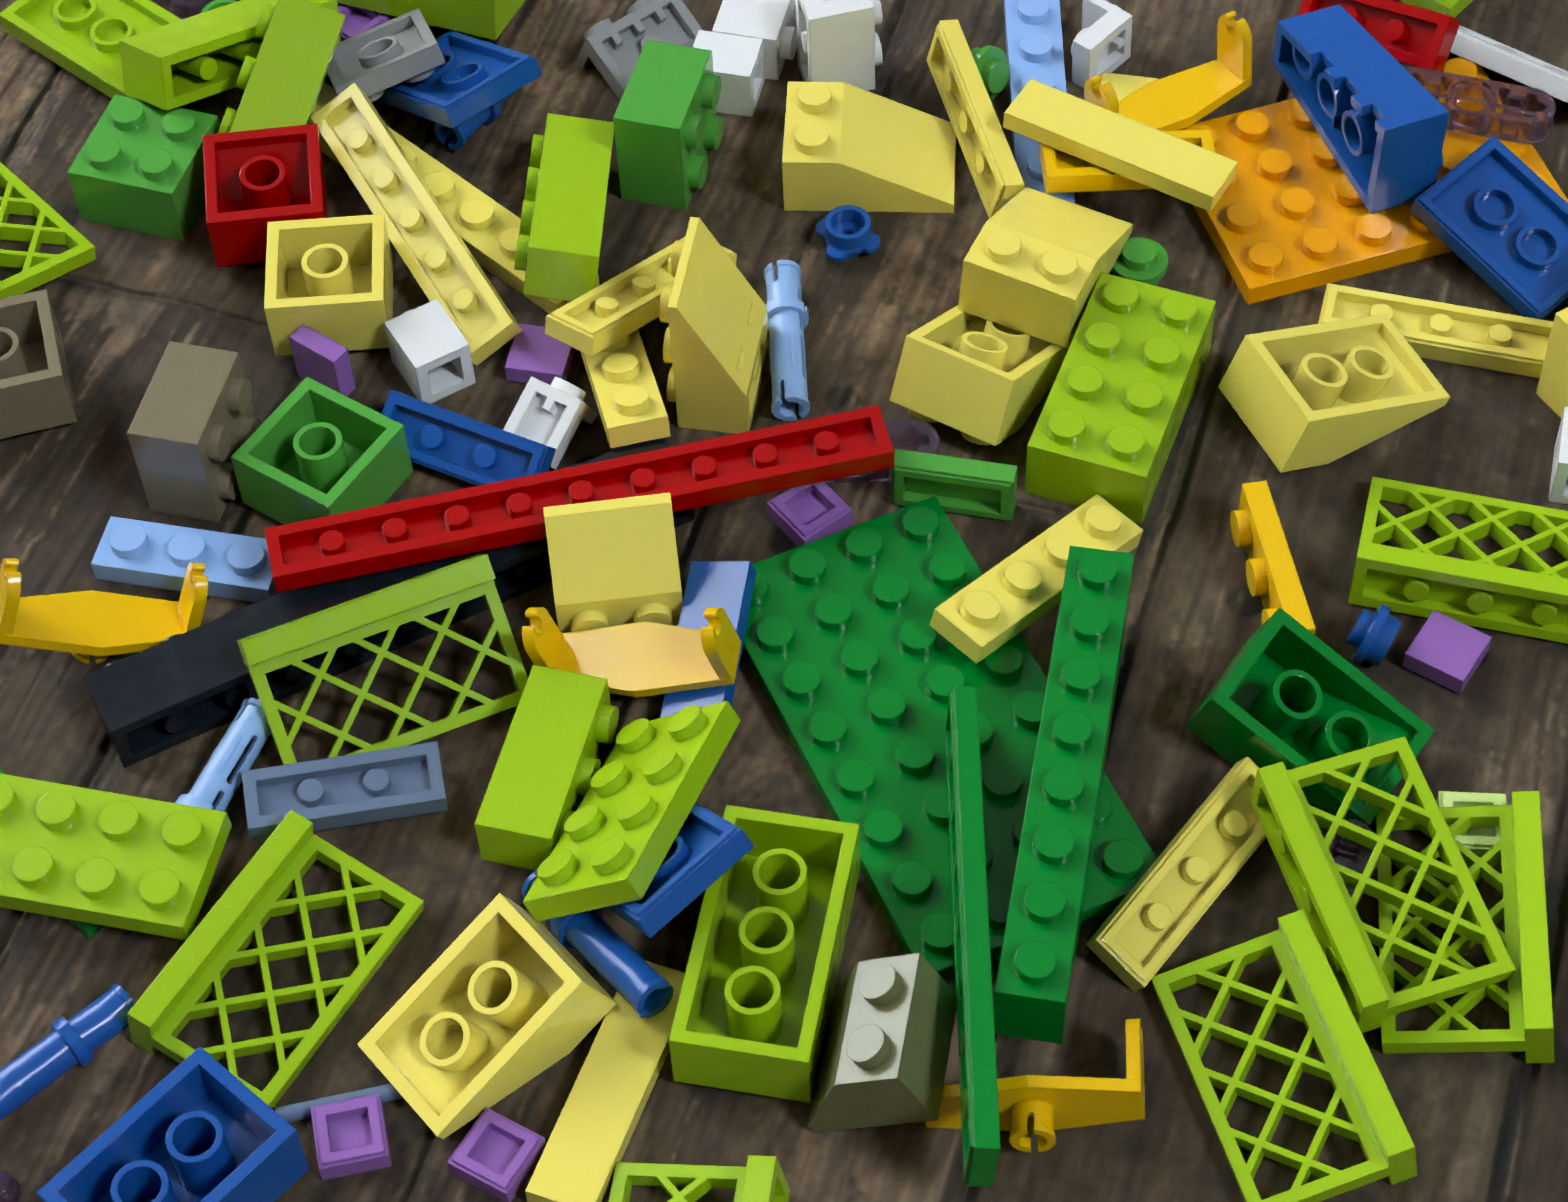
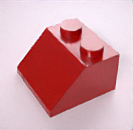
M317 123L203 135L206 224L217 267L266 262L267 222L329 218Z

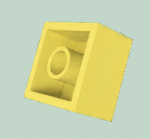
M384 214L267 222L264 311L275 356L293 355L289 336L302 324L313 328L348 348V351L389 348L384 322L393 319V257Z

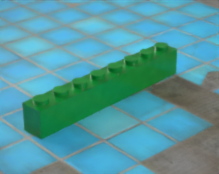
M1070 546L995 986L994 1030L996 1035L1056 1044L1063 1043L1130 603L1134 554L1077 546Z

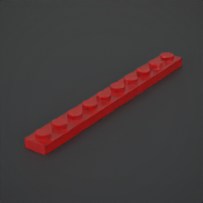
M877 405L265 528L264 530L272 577L276 592L279 593L544 539L547 536L543 507L670 492L672 511L677 512L894 468V449L880 407Z

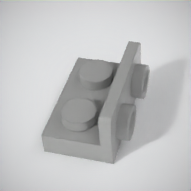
M638 0L627 10V15L612 23L609 18H606L593 25L583 36L585 42L577 57V61L583 69L594 64L615 95L621 100L646 40L693 47L698 30L703 29L682 0Z

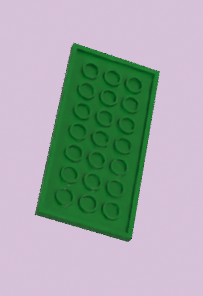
M934 496L752 564L757 573L742 654L832 820L859 824L860 872L905 955L920 953L945 981L955 978L945 750V721L950 691H953L954 686L977 687L992 963L1001 957L1047 678L1020 634L1014 636L976 664L930 626L936 607L983 575L939 501ZM1103 773L1080 926L1111 914L1157 859L1105 773Z

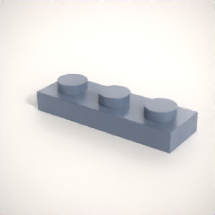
M437 741L241 771L247 825L251 841L268 839L290 810L313 822V831L448 810Z

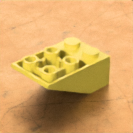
M690 217L684 241L676 240L673 245L671 256V275L675 277L673 286H663L659 304L660 322L669 323L663 344L664 363H672L667 381V401L676 403L679 428L733 434L750 431L769 348L767 306L699 217Z

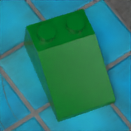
M1281 608L1250 636L1184 725V727L1233 766L1236 762L1248 756L1259 768L1283 762L1286 770L1403 736L1406 737L1416 758L1435 731ZM1394 760L1368 768L1362 782L1391 794L1402 779V775ZM1357 772L1347 774V776L1354 778ZM1323 782L1301 788L1307 802L1334 815L1337 814L1346 795V792ZM1355 796L1344 819L1359 827L1366 828L1370 825L1381 807Z

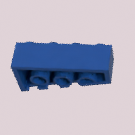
M1340 4L1278 21L1273 64L1369 212L1375 213L1412 202L1435 184L1438 170L1443 165L1442 149L1449 111Z

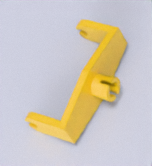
M1228 12L1222 15L1217 23V60L1149 82L1120 102H1118L1112 84L1108 82L1101 85L1103 77L1102 75H1096L1087 79L1084 84V100L1160 131H1175L1190 127L1252 85V34L1249 25L1244 18L1235 22L1236 12Z
M4 558L0 569V644L68 652L84 663H89L90 655L95 656V663H101L109 655L141 652L162 643L170 636L183 634L200 627L208 595V576H203L205 564L189 563L179 602L94 590L20 597L21 572H17L19 559Z
M529 607L525 611V617L529 618L530 626H522V641L524 649L534 665L607 678L609 693L638 698L733 685L735 683L741 640L722 607H708L705 609L704 618L708 620V627H701V630L644 621L567 633L560 632L546 608Z
M1126 1019V1079L1046 1075L998 1078L1000 1131H1010L1009 1142L1011 1146L1019 1151L1031 1153V1136L1035 1133L1038 1135V1152H1044L1055 1145L1056 1134L1054 1130L1145 1119L1144 1050L1141 1019ZM960 1083L943 1086L938 1120L925 1121L927 1128L962 1129Z

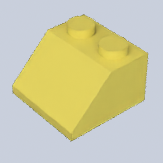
M670 492L543 507L558 628L561 633L644 621L678 626L683 598Z

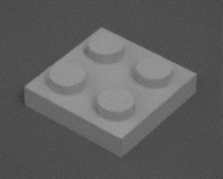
M419 8L338 43L327 73L337 95L355 83L365 92L369 100L373 102L384 94L385 89L403 81L415 83L424 80L434 73L435 67L446 62Z

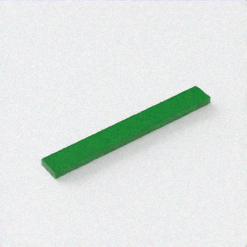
M954 686L953 691H950L945 721V750L964 1181H967V1186L993 1187L1001 1146L977 687Z

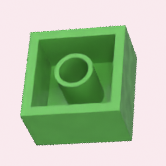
M646 40L613 117L621 199L687 210L694 190H701L703 188L708 172L709 152L711 149L718 150L724 130L723 117L716 116V107L721 92V77L713 73L712 50Z
M114 95L67 172L81 219L185 242L206 205L203 135L218 134L220 128L218 115L179 107L165 111L140 99Z
M306 377L231 456L243 503L284 525L384 505L413 473L403 424L309 377Z

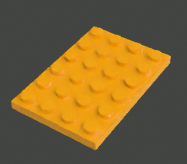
M1456 57L1447 60L1442 75L1419 68L1407 70L1449 111L1442 149L1443 165L1438 170L1436 182L1494 135L1568 203L1567 197L1481 65L1463 57ZM1296 98L1194 123L1190 127L1181 129H1211L1216 153L1238 162L1235 178L1211 212L1195 205L1193 207L1247 305L1452 252L1444 242L1409 211L1414 201L1370 213Z

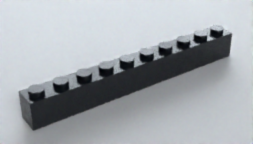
M664 438L621 446L589 461L569 467L668 448L669 446ZM695 509L673 512L674 528L694 520ZM547 538L279 592L242 609L229 611L221 618L186 633L170 636L162 643L125 659L112 661L101 669L83 677L96 713L125 768L233 721L244 699L255 698L259 700L237 640L481 554H488L496 577L493 580L501 603H504L552 582ZM483 596L459 604L449 626L488 610ZM447 609L430 614L424 618L440 625ZM415 621L402 624L398 627L387 651H394L436 631ZM386 631L363 638V640L379 647ZM354 643L338 647L326 673L332 676L339 675L373 660L376 653ZM326 652L302 660V662L318 669ZM288 665L265 674L276 701L309 688L315 676L293 665Z

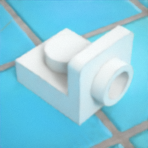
M1083 0L1082 30L1076 35L1071 46L1072 82L1084 89L1087 79L1096 75H1102V72L1112 73L1130 58L1133 15L1106 0Z
M531 376L503 430L555 448L556 451L550 468L556 470L581 420L592 425L597 413L583 402L587 393L579 387L558 377H554L551 385Z

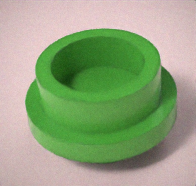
M992 45L973 48L970 51L989 98L992 100L1005 88L1009 80L1010 69L1006 53L1001 48Z
M1143 237L1128 238L1111 271L1115 276L1156 286L1167 272L1168 254L1164 247L1154 240Z

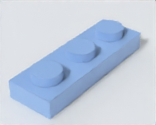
M110 516L91 562L96 579L180 592L189 563H204L205 571L203 576H208L207 596L256 603L277 593L272 577L267 542L264 538Z

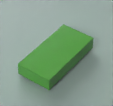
M895 449L894 468H892V504L910 506L935 496L945 512L1013 521L1016 506L1018 466Z

